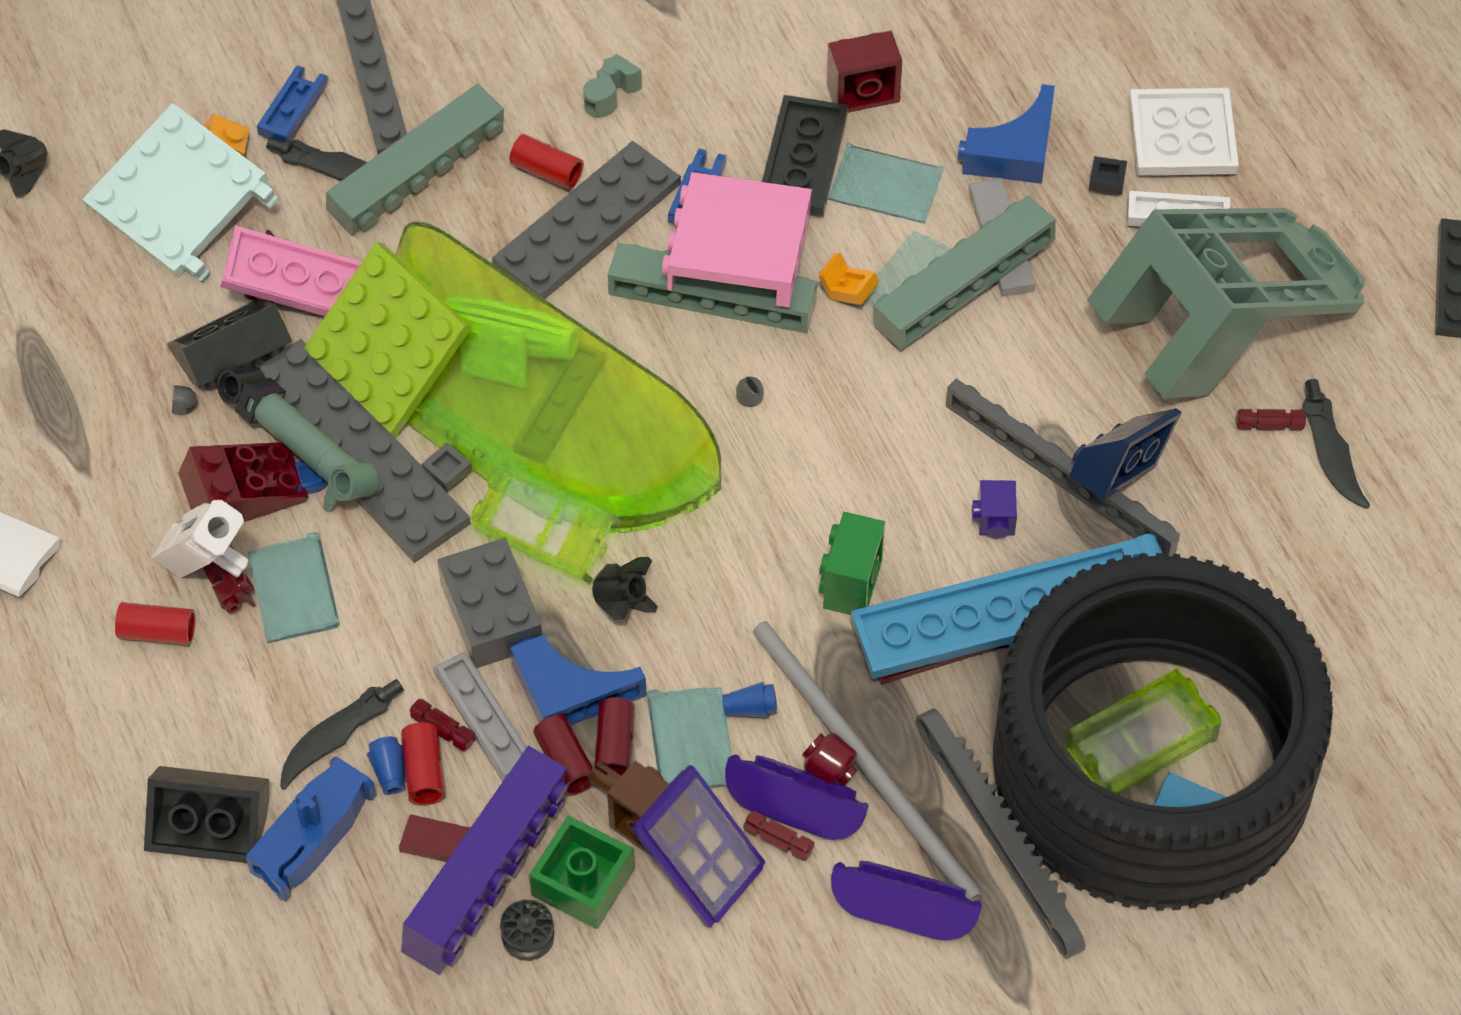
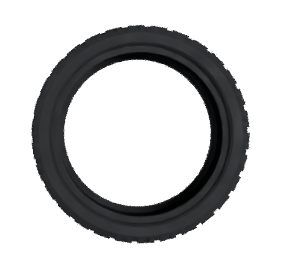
M1141 553L1139 557L1134 558L1131 555L1123 556L1122 560L1108 559L1106 564H1093L1091 569L1087 571L1085 569L1078 571L1074 578L1071 576L1065 578L1063 584L1060 586L1055 585L1051 589L1049 596L1045 594L1039 603L1030 610L1028 618L1025 617L1010 646L1003 669L993 744L995 781L998 795L1004 798L1003 808L1011 809V820H1017L1019 823L1018 832H1026L1027 834L1026 844H1034L1035 856H1042L1047 868L1051 870V873L1057 872L1060 874L1062 881L1066 883L1070 881L1080 891L1083 889L1089 891L1092 897L1097 898L1098 895L1104 897L1106 902L1112 904L1114 901L1122 902L1124 907L1130 908V904L1138 905L1139 909L1147 910V907H1156V910L1164 911L1165 907L1181 910L1182 906L1188 905L1189 908H1195L1200 903L1208 905L1212 904L1216 898L1223 900L1228 898L1231 893L1235 892L1237 894L1243 891L1246 884L1251 886L1259 877L1265 876L1271 866H1275L1289 850L1307 817L1328 749L1332 727L1333 695L1332 691H1330L1331 681L1330 676L1327 675V666L1325 662L1321 661L1322 653L1320 648H1316L1313 635L1307 634V626L1303 621L1296 619L1297 614L1293 609L1288 610L1281 598L1276 599L1272 596L1273 591L1269 588L1263 589L1260 587L1257 580H1249L1244 577V573L1230 571L1229 566L1223 564L1221 567L1214 565L1213 561L1208 559L1205 562L1199 561L1195 556H1189L1188 559L1174 553L1172 556H1164V553L1148 556L1147 553ZM1131 660H1159L1182 664L1197 669L1220 681L1248 705L1264 729L1272 752L1273 763L1249 786L1218 801L1188 807H1166L1140 803L1121 797L1103 788L1083 774L1059 747L1051 733L1045 711L1055 697L1069 684L1100 667Z

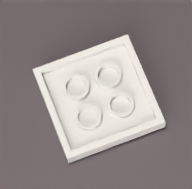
M1229 88L1130 90L1129 99L1137 176L1237 174L1239 163Z

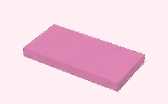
M235 226L220 287L326 316L362 262Z

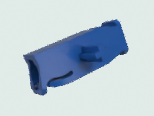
M333 757L329 762L330 767L310 781L296 795L291 804L246 855L250 873L262 879L282 901H286L290 897L288 887L290 889L294 888L309 878L352 828L365 800H373L376 796L375 785L370 777L339 757Z

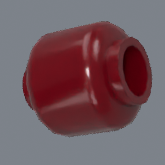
M820 733L802 754L805 758L804 770L829 784L839 782L845 786L858 771L853 766L858 756L857 751L836 733H829L826 736Z

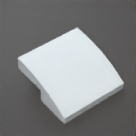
M0 512V589L20 597L39 579L40 566L60 549V537Z

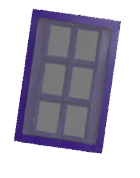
M688 765L685 770H682L634 824L635 827L632 830L703 924L709 928L715 922L718 923L762 871V866L766 863L693 765Z

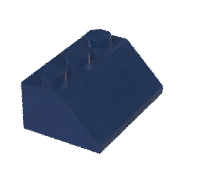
M1175 408L1136 416L1124 424L1118 423L1112 431L1105 435L1101 433L1093 442L1088 445L1082 444L1077 449L1072 458V462L1075 464L1069 477L1102 500L1156 467L1182 412Z

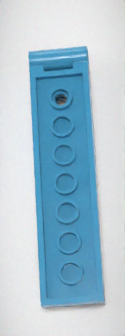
M1144 534L1132 540L852 610L851 621L872 679L1007 644L1010 647L1025 617L1028 618L1033 606L1037 605L1045 594L1049 596L1051 589L1055 585L1060 586L1063 584L1065 578L1069 576L1074 578L1078 571L1082 569L1087 571L1091 569L1093 564H1106L1108 559L1122 560L1123 556L1131 555L1134 558L1139 557L1141 553L1155 556L1156 553H1162V550L1155 535Z

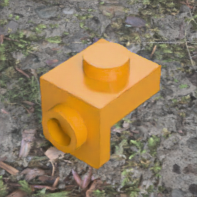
M212 114L205 124L200 123L242 156L245 154L249 132L248 127L216 114Z
M838 253L831 257L819 273V278L830 300L859 305L864 303L880 282L873 271L849 268L843 255Z

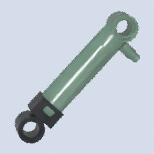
M249 366L221 372L217 381L218 393L221 399L227 404L237 403L236 413L249 424L260 423L328 482L329 487L323 504L325 511H333L338 500L348 501L369 497L376 492L379 481L378 474L373 465L368 462H357L284 399L286 390L272 378L266 379L260 368Z

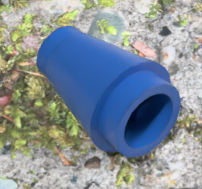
M763 681L722 695L725 716L769 718V714L778 712L774 684L765 685Z
M382 737L370 742L367 757L382 787L383 794L393 795L405 790L403 747L398 743V739L396 737Z

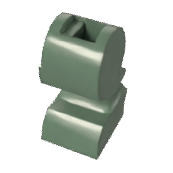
M618 54L604 59L601 69L596 72L597 78L589 80L584 85L585 111L590 116L599 118L613 113L618 107L616 87L621 88L626 93H634L642 89L641 69Z

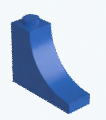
M1042 84L1034 104L1024 114L1008 123L987 128L968 127L966 141L960 140L957 158V160L964 161L963 174L1042 184L1055 86Z
M544 634L535 638L528 637L522 639L516 645L510 647L512 666L539 722L551 715L563 714L567 717L570 725H574L597 716L598 704L604 699L623 698L633 702L647 696L646 677L641 667L618 672H602L583 668L561 656L551 646Z

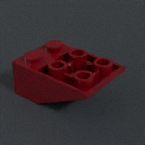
M282 442L191 446L178 472L191 510L203 503L210 504L214 500H222L241 513L244 522L307 501L308 499L306 489L302 488L292 451ZM300 484L301 491L297 492V487Z

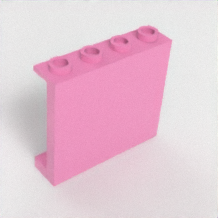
M692 172L688 186L682 185L680 205H683V208H677L675 212L674 228H677V231H671L669 235L668 252H671V254L664 255L662 275L667 276V290L672 291L676 276L777 290L776 306L790 308L810 217L812 189Z

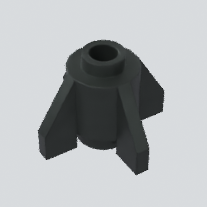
M2 129L0 130V173L6 178H15L9 181L15 197H18L31 190L46 165L47 149L43 142L36 137Z
M637 557L621 567L617 563L606 564L596 575L592 585L593 597L596 603L613 620H624L630 608L645 613L656 612L658 608L656 603L649 596H645L646 583L642 577L646 575L652 563L649 557Z

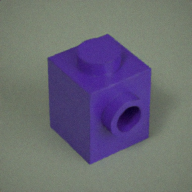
M980 480L978 500H972V521H979V535H989L994 538L1015 536L1017 522L1016 481Z

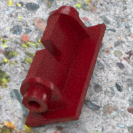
M213 561L203 567L209 582L212 584L223 578V581L212 587L222 609L227 610L228 613H234L240 609V604L244 601H247L253 608L256 606L251 592L255 591L254 586L244 572L240 573L236 578Z

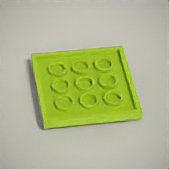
M375 242L304 349L396 438L468 335L472 326L386 245Z

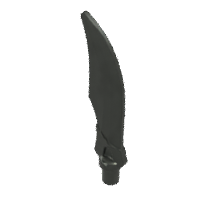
M270 137L266 144V149L279 153L285 163L300 164L339 180H344L367 163L345 152L320 151V149L306 145L300 140L282 141Z
M1317 379L1307 380L1305 382L1307 397L1303 403V409L1312 426L1321 467L1331 484L1340 494L1354 504L1368 509L1370 503L1365 498L1357 482L1351 461L1349 444L1342 438L1335 427L1332 402L1330 399L1325 398L1324 393H1321Z
M395 679L382 688L380 686L369 687L360 695L359 699L308 731L293 747L284 763L280 782L281 789H286L301 772L314 762L344 745L359 725L361 726L371 718L386 712L390 700L404 691L401 683Z

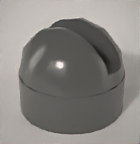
M747 376L740 380L736 387L737 401L746 407L759 405L764 398V387L761 381L752 376ZM750 387H752L757 393L753 394Z
M174 385L172 413L182 414L191 412L197 403L196 393L189 387Z

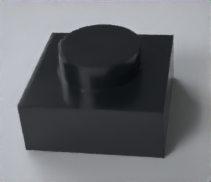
M1094 156L1089 190L1122 195L1127 161Z

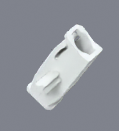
M214 500L210 504L203 503L185 513L178 523L169 527L151 559L179 578L209 565L212 561L237 578L246 568L248 559L229 547L244 522L243 516L222 500Z

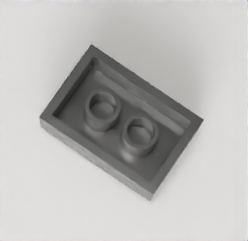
M506 537L437 559L441 585L469 657L476 668L510 658L511 646L516 645L522 639L528 637L535 638L542 635L541 623Z

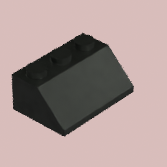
M256 299L168 342L167 345L191 383L197 386L204 385L205 388L217 385L218 377L224 370L254 366L253 360L263 355L269 358L281 353L285 349L283 345L291 342L292 339L276 304Z
M159 766L148 778L144 851L247 863L246 855L263 835L268 810L269 779Z

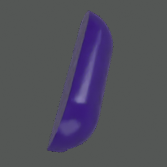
M737 754L731 755L727 759L725 767L727 788L732 797L741 806L750 811H756L766 817L827 839L848 837L856 832L865 820L869 804L860 803L856 800L857 792L838 783L829 784L809 772L760 755H756L755 761L741 760Z
M860 860L858 867H845V864L842 862H838L833 866L831 876L833 894L838 903L847 912L856 917L938 940L960 938L971 931L978 921L982 903L980 900L971 901L965 897L966 889L863 860Z

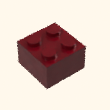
M892 30L850 39H840L828 43L827 88L832 102L848 105V113L900 102L903 60Z

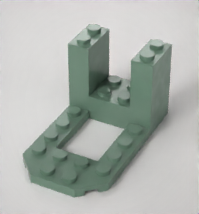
M1286 208L1153 209L1087 301L1094 308L1096 316L1105 324L1151 322L1173 293L1177 297L1181 308L1188 312L1189 316L1144 374L1153 384L1154 391L1162 396L1163 399L1210 395L1270 317L1356 313L1364 304V295L1361 294V289L1365 286V278L1325 230L1314 224L1310 229L1295 221L1297 214ZM1276 242L1284 251L1285 258L1294 264L1304 275V280L1257 282L1227 243Z

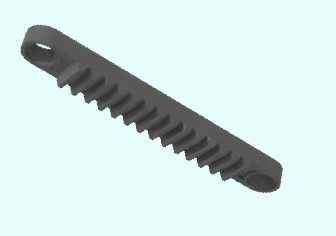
M935 708L916 717V724L922 739L1057 950L1066 959L1084 951L1086 947L1083 935L1065 907L1066 893H1057L1058 881L1050 880L1051 870L1049 868H1042V856H1034V844H1026V832H1018L1019 823L1017 820H1011V809L1003 808V796H995L997 787L995 784H988L989 775L987 772L980 773L981 762L973 761V750L965 749L966 739L964 737L956 738L942 715Z

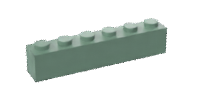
M477 83L326 192V210L352 236L360 230L369 229L379 216L386 211L391 212L402 203L403 199L412 192H420L430 179L437 174L442 175L446 173L460 157H467L472 154L478 144L486 138L491 139L498 135L503 128L504 108Z
M1029 195L1019 202L1012 203L997 218L985 222L973 235L957 242L952 250L942 257L934 258L921 272L906 278L902 285L890 294L882 295L873 305L874 326L900 350L904 349L1055 240L1056 219Z
M617 243L607 274L608 295L808 333L817 300V281L796 276L790 308L776 306L777 290L680 276L675 277L673 289L670 291L667 290V276L662 275V264L664 255H670L671 252L643 248L636 244Z

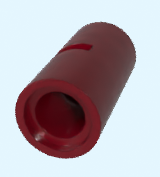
M607 698L598 704L594 768L597 770L599 768L596 767V764L603 761L608 767L622 776L632 765L635 705L631 701L623 698Z
M555 714L540 721L535 726L533 734L544 755L567 768L565 783L568 784L565 795L574 796L590 789L594 784L588 781V776L593 767L567 717L563 714Z

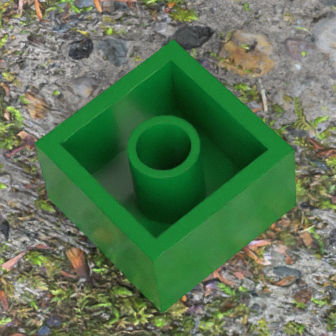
M843 511L840 524H833L828 543L831 545L829 554L824 553L819 574L822 577L818 593L824 594L823 609L851 615L852 610L869 606L883 561L886 521Z
M567 816L529 874L531 896L597 929L635 869L634 848Z

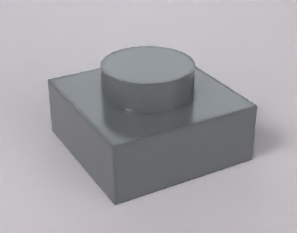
M448 443L444 444L421 463L422 468L446 492L472 471L471 462Z

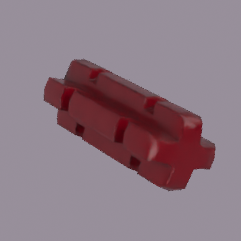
M1239 409L1236 415V424L1238 429H1252V426H1256L1257 430H1285V426H1287L1290 430H1303L1306 424V414L1304 410L1290 409V413H1286V409H1257V412H1253L1252 409Z
M417 699L409 710L412 719L417 722L434 724L438 729L440 737L448 742L453 740L452 745L462 751H467L475 741V733L465 726L460 728L459 722L437 708L431 709L432 705L424 699Z
M752 811L745 819L744 831L754 836L760 834L761 840L785 852L791 850L793 856L803 861H806L812 854L815 846L813 840L803 835L799 838L797 837V832L771 819L769 822L765 821L766 817L756 811Z

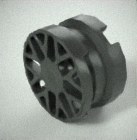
M524 899L508 906L502 914L500 920L501 939L504 949L510 956L518 960L532 961L540 959L549 952L554 943V922L551 912L544 904L536 900ZM531 904H535L537 906L535 908H532Z

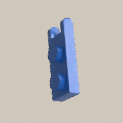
M297 65L257 124L258 134L267 138L274 137L282 141H290L325 88L328 76L319 74L315 82L303 79L305 68Z

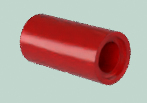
M521 134L516 139L509 156L510 164L568 190L573 189L577 184L584 166L582 159L558 148H552L551 145L526 134Z
M120 602L115 619V634L117 638L190 645L195 632L194 609Z
M427 722L410 724L401 730L408 799L412 804L420 806L436 804L446 796L443 768L440 762L441 752L438 729L434 724Z

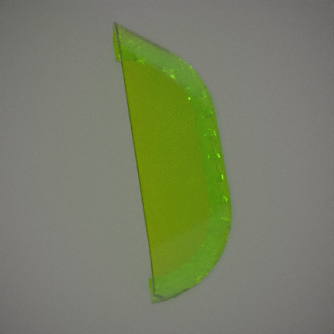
M419 221L411 222L404 227L395 255L472 326L468 335L407 421L410 427L439 448L446 443L450 444L471 462L474 473L535 515L558 525H561L562 521L583 525V530L587 532L627 533L666 524V519L683 511H686L687 514L695 511L721 490V453L717 440L698 410L672 385L440 228Z

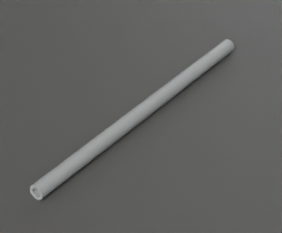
M764 621L754 628L753 634L832 733L838 734L857 751L858 756L855 763L948 881L953 885L966 889L965 897L971 901L980 900L983 896L981 890L769 623Z

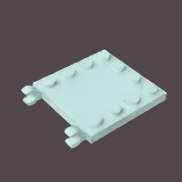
M172 103L82 200L88 207L177 277L186 270L202 283L211 272L197 258L198 255L253 196L269 209L279 198L273 194V189L266 184L269 178L265 172Z

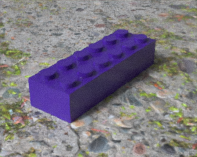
M527 746L404 921L402 953L439 976L447 965L452 968L456 964L464 949L461 944L467 935L471 937L476 935L484 921V917L481 915L488 905L494 907L498 903L505 890V887L502 886L509 875L514 878L525 862V857H523L525 851L529 846L535 848L546 830L543 827L549 817L555 819L562 810L566 801L562 797L568 787V784L565 783L566 767L531 746Z

